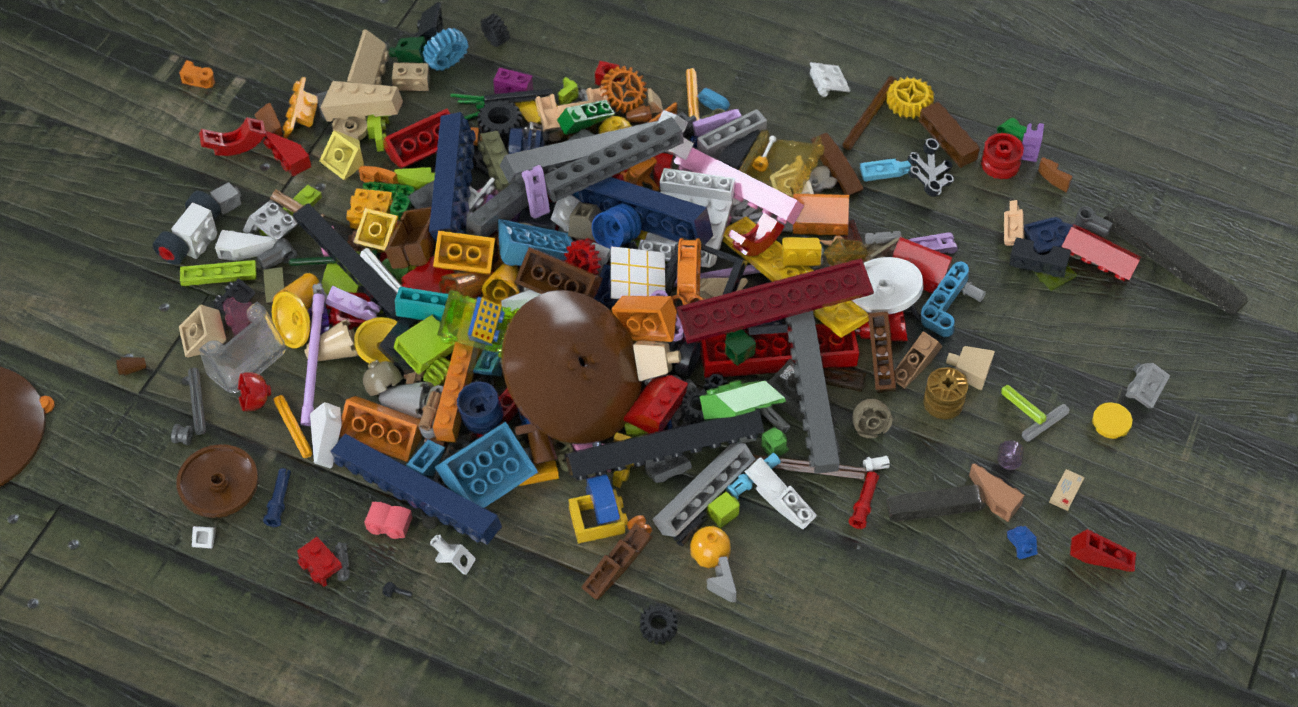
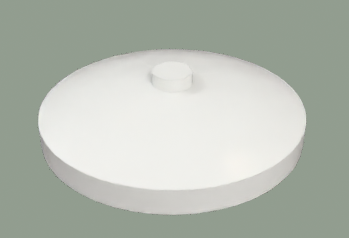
M883 257L869 260L864 263L874 294L852 301L867 313L888 311V314L903 311L920 298L923 291L922 274L914 264L900 258Z

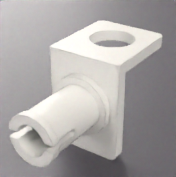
M436 535L430 542L439 552L435 559L437 563H452L463 574L468 573L475 561V557L462 544L449 545L441 535ZM462 555H465L468 559L467 565L464 567L460 564Z

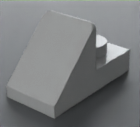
M727 556L720 557L718 566H715L717 577L707 579V589L733 603L736 602V589Z

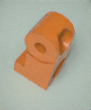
M186 60L180 71L182 83L201 88H211L214 86L215 79L212 69L196 67L192 61Z

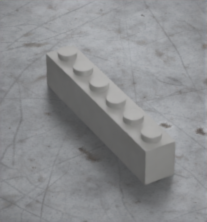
M730 444L652 519L662 535L676 537L755 460L746 444Z

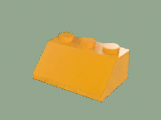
M438 231L433 267L490 275L495 238Z

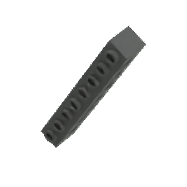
M671 117L544 175L547 194L554 203L683 144L682 130Z

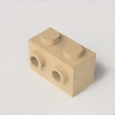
M394 63L393 86L398 87L400 91H429V64Z

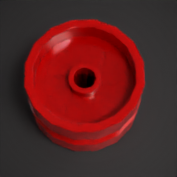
M1006 133L990 136L984 145L981 160L983 170L989 176L997 179H1008L1015 176L1020 169L1024 147L1022 142L1017 137Z

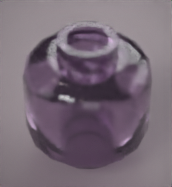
M1014 440L1001 443L998 447L997 456L999 465L1006 470H1014L1020 467L1023 463V446Z

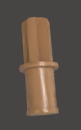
M432 391L430 393L427 404L422 409L423 415L418 426L423 430L431 429L441 398V394Z

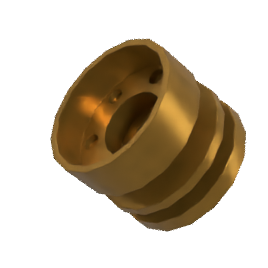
M944 367L933 371L928 377L923 400L928 413L944 420L958 416L963 410L968 390L966 377L954 368Z

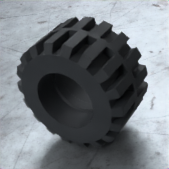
M497 100V102L491 101L490 104L486 103L477 115L479 136L482 133L498 131L504 147H507L509 144L511 128H523L522 114L519 107H515L514 103H509L506 100L504 102Z

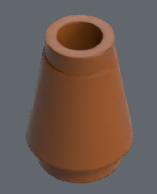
M643 105L626 112L627 121L648 122V120L652 119L650 106Z

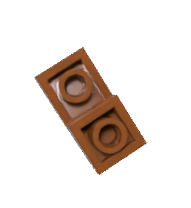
M1042 157L1038 169L1039 173L1052 185L1067 192L1072 176L1058 170V163Z

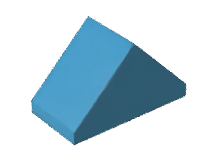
M486 345L473 372L501 376L502 346Z
M427 440L406 464V467L423 476H434L436 472L435 467L439 465L445 447Z

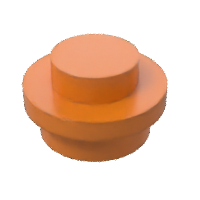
M49 396L40 397L39 402L45 414L51 412L55 406L54 400Z

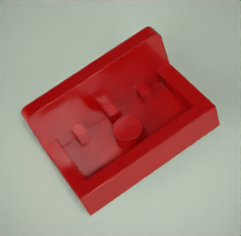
M315 537L297 550L299 557L297 561L303 570L307 569L312 580L316 584L319 582L323 587L327 585L326 579L342 568V563L318 537Z

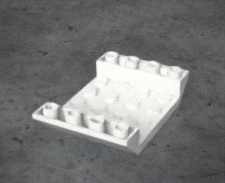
M664 168L660 179V193L707 207L714 236L706 243V246L719 250L732 209L735 178ZM648 232L646 239L640 241L638 250L665 253V261H669L674 257L675 244L677 245L678 242ZM701 250V266L710 268L716 263L717 256Z

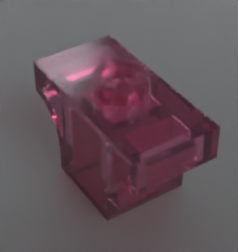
M234 297L225 300L223 308L226 313V323L228 326H231L235 339L243 338L247 332L246 327L254 325L258 319L251 302L239 303Z

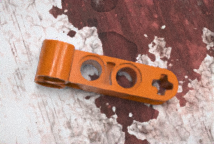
M699 238L696 240L679 239L677 295L671 297L675 309V304L679 299L682 300V305L693 303L698 299L700 301L705 300L704 297L700 296L701 241Z

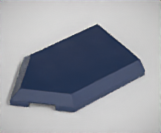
M1052 217L1025 224L1024 236L1027 240L1034 241V252L1042 254L1051 251L1053 246L1061 247L1074 224L1071 225L1063 222L1060 218Z

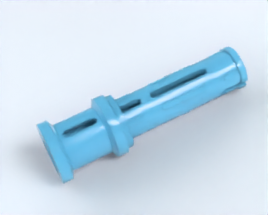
M772 453L764 460L771 469L781 462L775 453ZM740 474L738 479L725 489L731 497L734 496L738 499V496L745 490L751 489L754 482L747 474Z

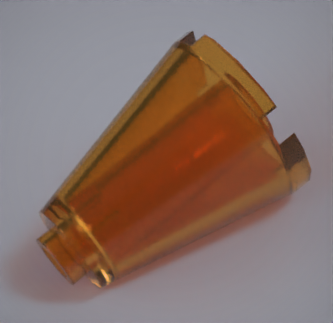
M474 272L446 274L441 277L442 281L439 282L440 293L456 295L457 311L462 310L467 299H476L482 294V286L492 274L491 272L490 275Z

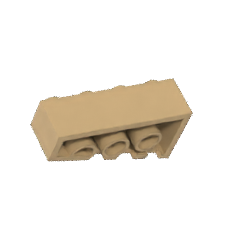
M333 81L320 108L328 122L333 121L334 118L348 120L349 117L353 116L366 118V116L373 114L375 117L397 115L403 100L398 87Z

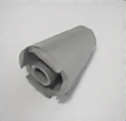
M419 382L387 387L386 391L379 394V402L382 406L421 419L423 415L422 409L426 404L429 390L434 385L431 382Z

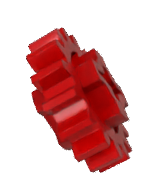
M577 240L571 242V246H567L569 252L564 253L567 257V260L564 261L596 275L599 274L596 269L601 268V265L598 264L601 258L597 257L599 251L594 250L596 245H590L589 240Z

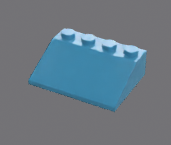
M502 219L498 220L499 252L502 261L506 265L521 266L529 247L541 250L561 260H567L564 253L569 252L567 246H571V242H573L568 233Z
M506 422L435 467L451 491L483 508L538 473Z

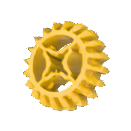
M900 77L899 81L895 80L887 91L889 109L893 110L894 114L899 113V117L905 116L906 119L908 117L913 119L916 116L920 117L921 109L934 103V91H932L931 86H928L927 82H922L921 79L916 80L915 77L912 79Z

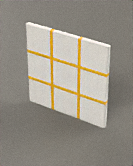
M611 247V298L651 296L657 290L665 291V253Z

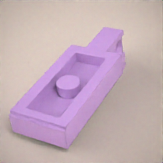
M738 109L695 121L693 122L694 135L698 138L740 118L741 114Z

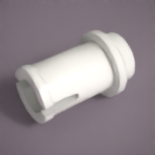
M887 456L872 459L867 457L866 460H863V467L868 472L887 469L890 466Z

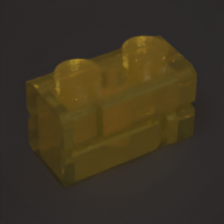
M836 239L831 244L832 246H829L824 251L827 262L831 266L861 258L864 260L868 256V252L862 242Z

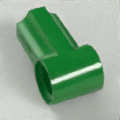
M1012 117L997 127V133L1011 134L1021 142H1023L1024 133L1027 130V127L1020 125Z

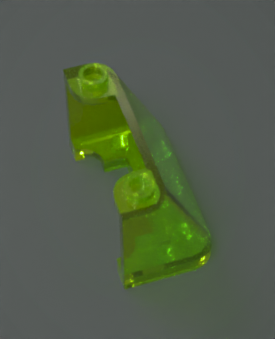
M450 290L437 334L441 338V342L447 344L457 342L498 353V357L502 358V344L506 329L519 308L512 311L511 307H502L505 316L503 322L498 324L497 330L500 331L498 341L493 342V346L469 340L468 337L477 300L470 298V296H465L464 298L459 292Z

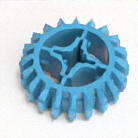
M448 28L446 31L443 29L441 33H437L434 37L432 36L431 40L427 41L423 51L424 60L429 64V67L436 71L439 69L444 70L445 68L449 69L450 66H454L461 58H464L463 54L467 53L466 49L469 47L467 45L468 41L464 34L455 28L452 30Z

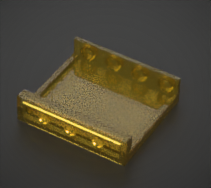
M762 130L739 171L792 198L794 194H801L806 182L810 179L813 169L817 166L820 156L824 153V145L821 138L818 136L814 144L776 139L766 156L769 162L766 171L760 172L753 167V163L758 156H763L770 142L769 131Z

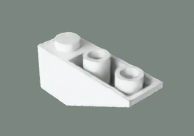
M222 230L215 249L219 259L239 261L256 257L272 249L276 241L269 236Z

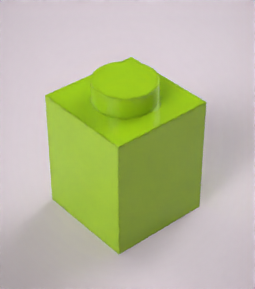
M725 492L708 504L707 515L722 528L739 515L740 504L734 496L731 497Z

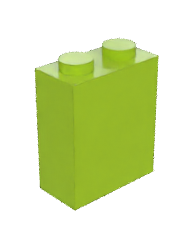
M431 315L398 336L394 349L419 375L428 369L435 360L441 357L445 358L451 354L456 341L454 336L443 328L442 323Z

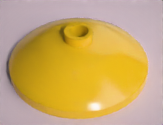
M288 291L279 293L272 304V321L275 331L286 346L290 348L302 347L307 342L311 329L308 310L303 301L294 293Z
M379 317L362 323L354 336V347L358 355L369 364L375 360H378L379 363L383 361L391 362L379 350V344L398 321Z

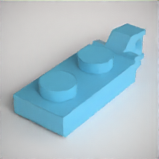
M896 159L860 164L863 182L900 177L908 174L911 168V164L908 161L900 162L896 161Z

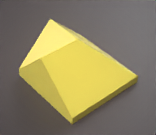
M333 130L319 162L340 178L346 180L360 166L364 165L359 140Z

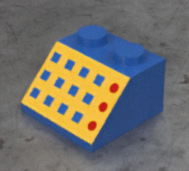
M481 297L477 298L468 331L469 340L493 346V342L498 341L500 331L497 330L498 324L503 322L505 316L501 305Z

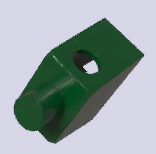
M425 37L401 38L396 47L389 48V56L397 58L399 63H426L423 57L424 46L427 45Z

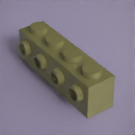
M498 131L482 133L478 142V150L483 156L489 176L495 179V190L500 193L510 185L500 167L504 156L508 154Z

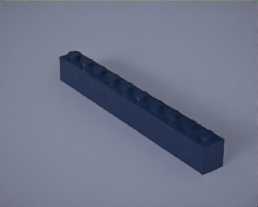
M344 434L330 451L334 457L333 461L339 467L344 466L352 474L363 476L368 483H375L383 491L392 492L399 500L404 499L412 507L423 509L428 516L432 517L434 515L443 524L454 526L459 533L464 534L465 532L478 543L481 541L488 545L502 527L496 514L347 434Z

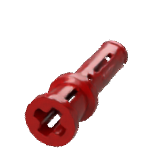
M875 472L867 473L859 500L853 506L854 512L849 518V524L854 528L864 529L867 525L866 518L871 513L870 504L879 479V475Z

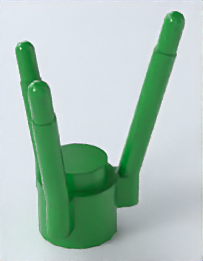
M450 95L456 98L473 99L458 100V103L476 104V110L484 108V96ZM480 112L465 116L464 118L468 120L477 117Z

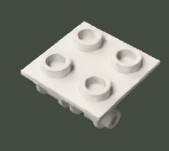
M810 63L812 67L810 75L816 88H818L819 95L826 97L830 90L850 92L839 66Z

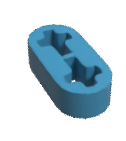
M704 88L698 94L699 101L712 110L721 108L727 111L730 107V103L725 97L708 88Z

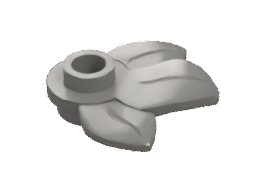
M819 166L814 171L806 169L814 194L821 193L825 188L833 187L837 182L836 178L829 177L830 170L826 166Z

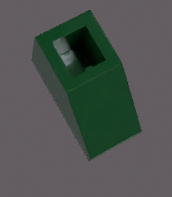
M743 329L726 333L725 355L737 366L755 355L756 342Z

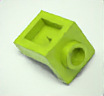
M567 77L563 79L564 88L558 93L559 106L570 104L578 98V85Z

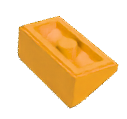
M555 460L534 464L538 473L519 486L558 479V469Z

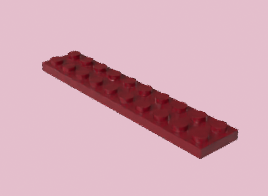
M861 258L678 306L676 311L686 342L689 344L874 294V290Z

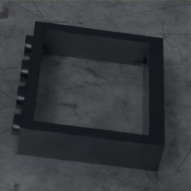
M678 243L677 245L675 244V254L669 260V270L667 275H665V292L668 296L672 292L678 275ZM701 244L702 251L734 262L722 295L737 291L748 262Z

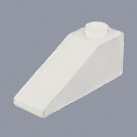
M324 402L310 413L313 455L315 464L331 468L333 467L334 457L330 451L339 439L342 425L340 407Z

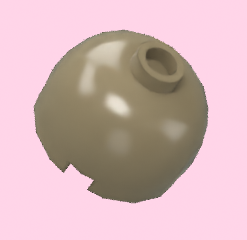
M375 360L368 364L369 369L364 372L363 385L368 395L374 396L386 391L387 387L391 384L392 386L396 385L403 377L393 363L388 361L379 363L378 360Z
M877 399L861 401L855 407L852 415L855 430L864 438L878 437L876 434L886 433L893 421L889 408Z

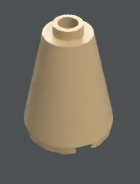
M347 319L342 320L320 335L318 361L358 355L354 347L355 332L353 329L349 330L347 325H350V322ZM309 343L306 345L307 348L304 349L307 359L309 353Z

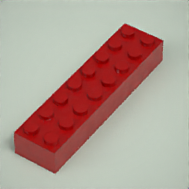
M825 324L815 325L823 368L857 366L859 350L855 330L843 337H839ZM743 330L748 336L750 335L747 330ZM788 332L750 335L756 342L755 355L738 366L725 355L726 334L701 340L704 378H710L712 373L728 377L794 371L793 367L796 366L795 360L791 359L793 345L788 341Z

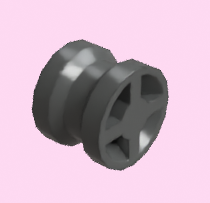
M175 424L171 433L172 443L182 442L184 445H190L193 438V427L188 425L182 427L180 424Z

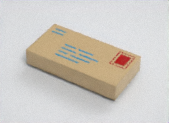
M1066 469L1049 503L1068 511L1084 481V477Z

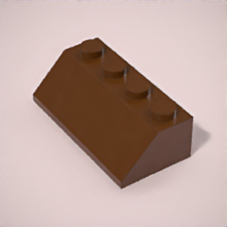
M529 247L515 283L539 294L565 290L594 298L603 278L541 250Z

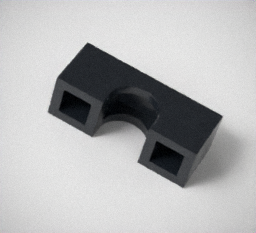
M1016 237L1009 265L1032 270L1037 273L1049 274L1054 277H1065L1071 250L1053 246L1049 254L1039 255L1033 250L1034 241Z

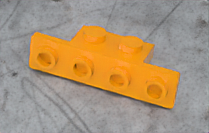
M302 77L299 82L296 81L293 86V91L295 92L289 101L291 107H289L286 113L288 120L285 121L282 128L284 131L283 138L287 139L293 131L295 121L309 128L313 124L318 99L317 96L303 91L305 77Z

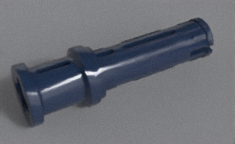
M286 468L278 470L273 496L267 503L268 511L267 515L263 518V523L270 527H279L282 522L280 518L285 510L283 502L291 475L290 470H287V474H285Z

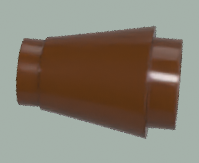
M121 357V359L116 360L119 375L124 374L126 376L146 368L144 357Z

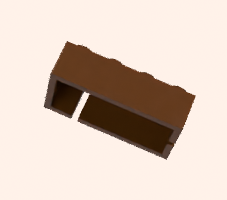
M431 207L404 211L385 249L392 269H404L410 266V264L411 266H422L428 263L436 246V241L429 232Z

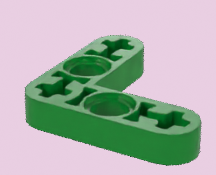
M366 182L363 184V189L392 192L393 202L390 207V214L398 216V220L401 219L404 211L410 210L412 203L408 196L415 192L414 187L381 182Z

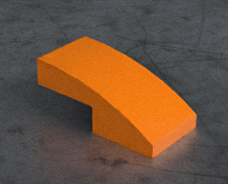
M360 166L359 168L360 180L365 183L398 184L397 173L372 166Z

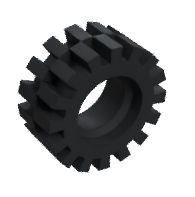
M493 13L480 21V27L483 28L481 30L484 32V36L487 37V41L494 45V47H498L509 40L510 35L507 26L504 25L505 22L497 14Z
M697 388L695 392L690 390L689 394L686 393L684 395L681 415L685 417L686 422L690 420V424L705 421L703 411H697L692 408L693 404H701L700 396L707 394L705 389L699 392V388Z
M656 603V607L653 608L651 604L649 605V610L647 608L643 610L640 616V631L643 633L644 639L648 637V642L651 643L652 640H655V644L658 645V641L665 644L666 639L669 642L672 640V636L675 637L678 618L676 617V612H672L670 606L667 609L666 604L659 607V603ZM661 618L666 621L667 625L663 629H654L651 626V621Z

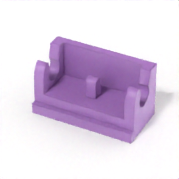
M1030 123L1023 137L1024 152L1022 160L1036 162L1042 142L1044 124L1039 123L1037 130L1034 131L1031 129L1032 124Z

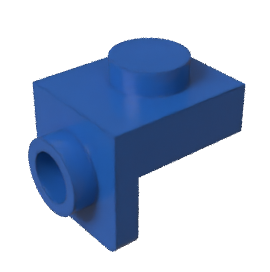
M1019 526L1007 531V538L1016 547L1019 559L1037 554L1036 536L1026 526Z

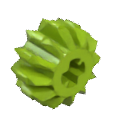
M443 357L435 360L426 369L423 380L431 382L434 386L444 387L450 361Z

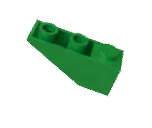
M607 100L567 107L558 117L557 122L564 134L579 132L614 116L615 113Z

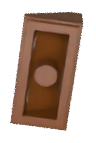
M271 103L266 104L255 113L256 119L263 121L266 131L278 136L283 135L281 125Z

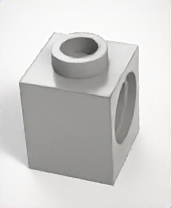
M229 182L210 192L211 197L219 204L222 215L242 205L239 189L233 187Z

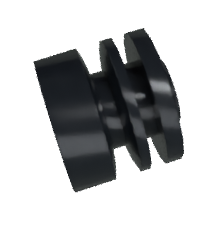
M683 338L679 341L667 342L669 343L670 352L680 351L681 362L672 363V369L675 366V374L689 378L699 359L701 340L687 344L686 339L683 342Z

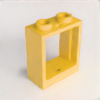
M616 489L613 490L620 519L617 520V523L584 529L580 511L594 509L591 496L586 495L568 499L569 511L578 544L625 534V526L628 523L626 513L622 514L623 501L621 496H617Z

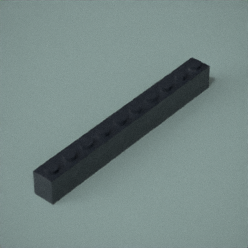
M755 409V411L738 416L709 419L565 453L569 476L571 478L576 477V481L587 479L588 474L592 473L599 476L607 474V470L613 468L615 471L627 469L626 465L634 464V467L645 465L646 460L653 459V462L665 460L664 456L672 455L673 458L683 456V452L688 450L691 453L703 451L702 447L709 446L710 449L720 447L721 442L728 441V444L740 442L739 438L747 437V440L758 438V434L763 433L764 429L760 411Z

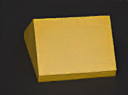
M365 208L354 243L370 250H378V253L385 252L393 235L398 216Z

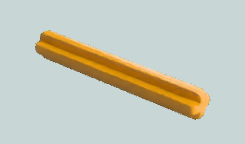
M691 68L686 71L689 117L694 115L696 121H698L697 76L695 69Z
M276 396L274 403L302 457H311L313 454L284 396Z

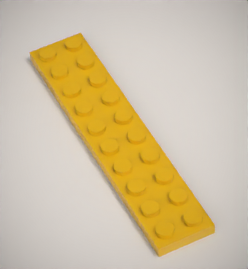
M748 217L738 220L725 229L722 241L772 282L814 271L809 266L783 265L782 244L777 240L763 253L752 257L746 256L733 248V239L728 236L731 230L743 235L750 232L756 226ZM852 300L813 310V315L839 337L847 335L869 321L868 313Z

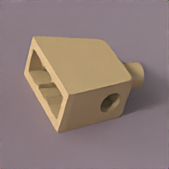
M637 341L633 345L639 381L667 374L672 370V363L681 362L680 351L670 352L669 343Z
M964 346L960 356L949 353L946 364L955 366L956 370L966 377L969 385L982 390L995 351Z

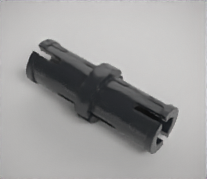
M702 511L676 537H673L674 541L678 539L676 542L678 545L684 546L704 522L709 519L708 515L704 517L706 512Z

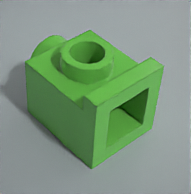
M776 427L762 434L761 447L769 456L775 453L779 457L789 451L786 446L787 438L785 434Z

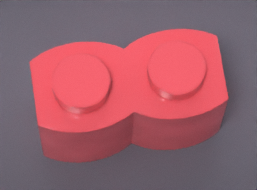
M372 502L364 523L366 530L374 535L387 534L390 538L398 539L405 538L413 517L411 510L407 508L390 506L382 502Z

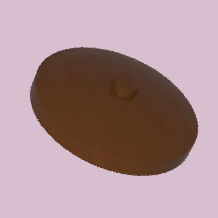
M219 444L202 448L188 457L178 472L176 485L182 503L190 511L203 517L217 518L231 515L245 507L256 493L259 476L255 462L248 453L232 445Z

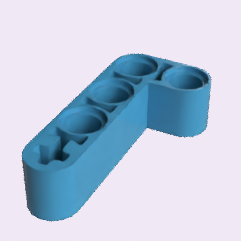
M956 262L951 267L921 310L922 325L942 337H949L954 332V318L946 313V311L968 281L969 267L966 263ZM952 286V287H954V288H953V289H947L946 287ZM941 300L943 303L939 304L936 301ZM926 315H933L934 317L927 318ZM942 324H949L950 326L943 327Z

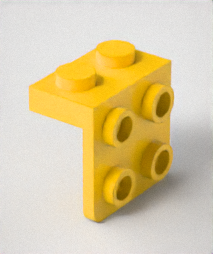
M785 237L782 239L783 265H821L822 246L818 238Z

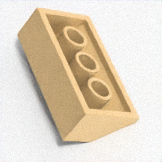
M363 30L347 82L381 85V75L385 73V63L389 61V52L386 49V44L368 30Z

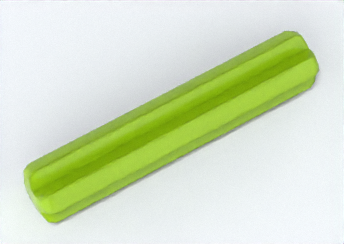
M1006 385L1001 389L1002 395L1040 425L1046 422L1047 416L1011 386Z

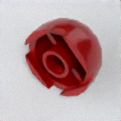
M245 372L239 375L238 390H241L239 403L242 411H255L263 407L267 401V396H271L270 385H267L265 379L256 373Z

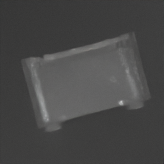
M258 302L254 303L247 310V317L252 323L228 343L223 345L213 340L207 342L199 349L207 376L229 393L240 391L238 390L240 374L245 372L260 374L286 351L283 338L266 309Z

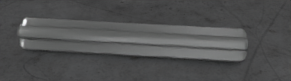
M190 368L188 376L194 430L196 435H204L206 433L200 374L198 368Z

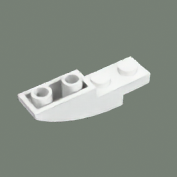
M761 457L745 471L757 485L755 489L778 512L801 529H804L817 516L791 486L787 487Z

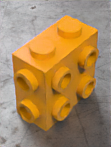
M356 189L355 195L351 196V209L347 210L346 215L350 228L358 230L365 208L390 214V207L393 202L392 192Z

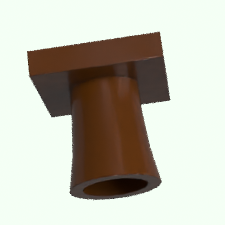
M533 424L515 427L516 435L527 434L533 465L558 459L550 436L541 432Z

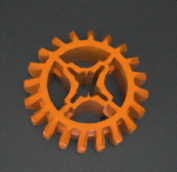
M617 66L615 70H609V74H605L604 79L601 81V84L605 86H601L600 91L606 89V92L602 93L601 97L607 95L608 98L606 100L609 101L611 108L615 107V112H618L620 109L622 114L626 110L629 112L638 108L639 105L641 106L644 103L643 100L646 99L644 94L647 92V89L644 88L646 82H641L643 76L638 77V71L633 73L632 67L627 70L626 66H622L621 69ZM624 78L622 82H613V79ZM625 97L635 98L633 101L630 102L623 101Z

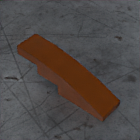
M826 132L811 139L821 162L829 168L832 177L837 179L836 184H840L844 194L851 196L861 192L864 188L856 173Z
M635 523L626 537L618 541L610 554H605L581 588L598 600L627 570L653 536Z

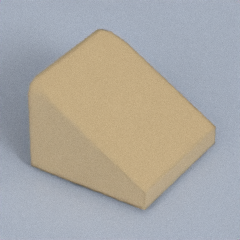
M649 88L647 90V102L651 113L663 112L661 99Z

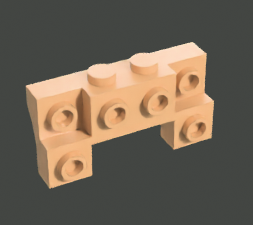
M588 88L586 90L588 101L557 107L554 94L544 98L536 97L535 102L538 115L541 118L543 132L561 130L557 119L565 108L606 100L608 98L607 95L601 97L602 93L606 92V89L600 91V88Z

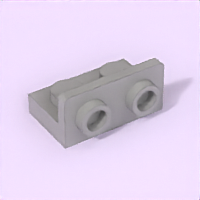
M1146 363L1137 369V375L1128 385V391L1125 396L1135 398L1147 408H1153L1170 375L1154 363Z

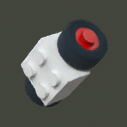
M195 191L185 203L186 211L172 227L173 233L164 231L153 242L154 251L166 262L178 265L187 255L198 259L205 252L209 243L216 238L217 230L214 220L220 214L221 209L217 201L204 192Z

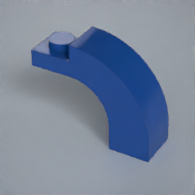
M604 474L587 478V487L585 488L587 495L591 496L597 523L603 524L619 520L617 504L608 476Z

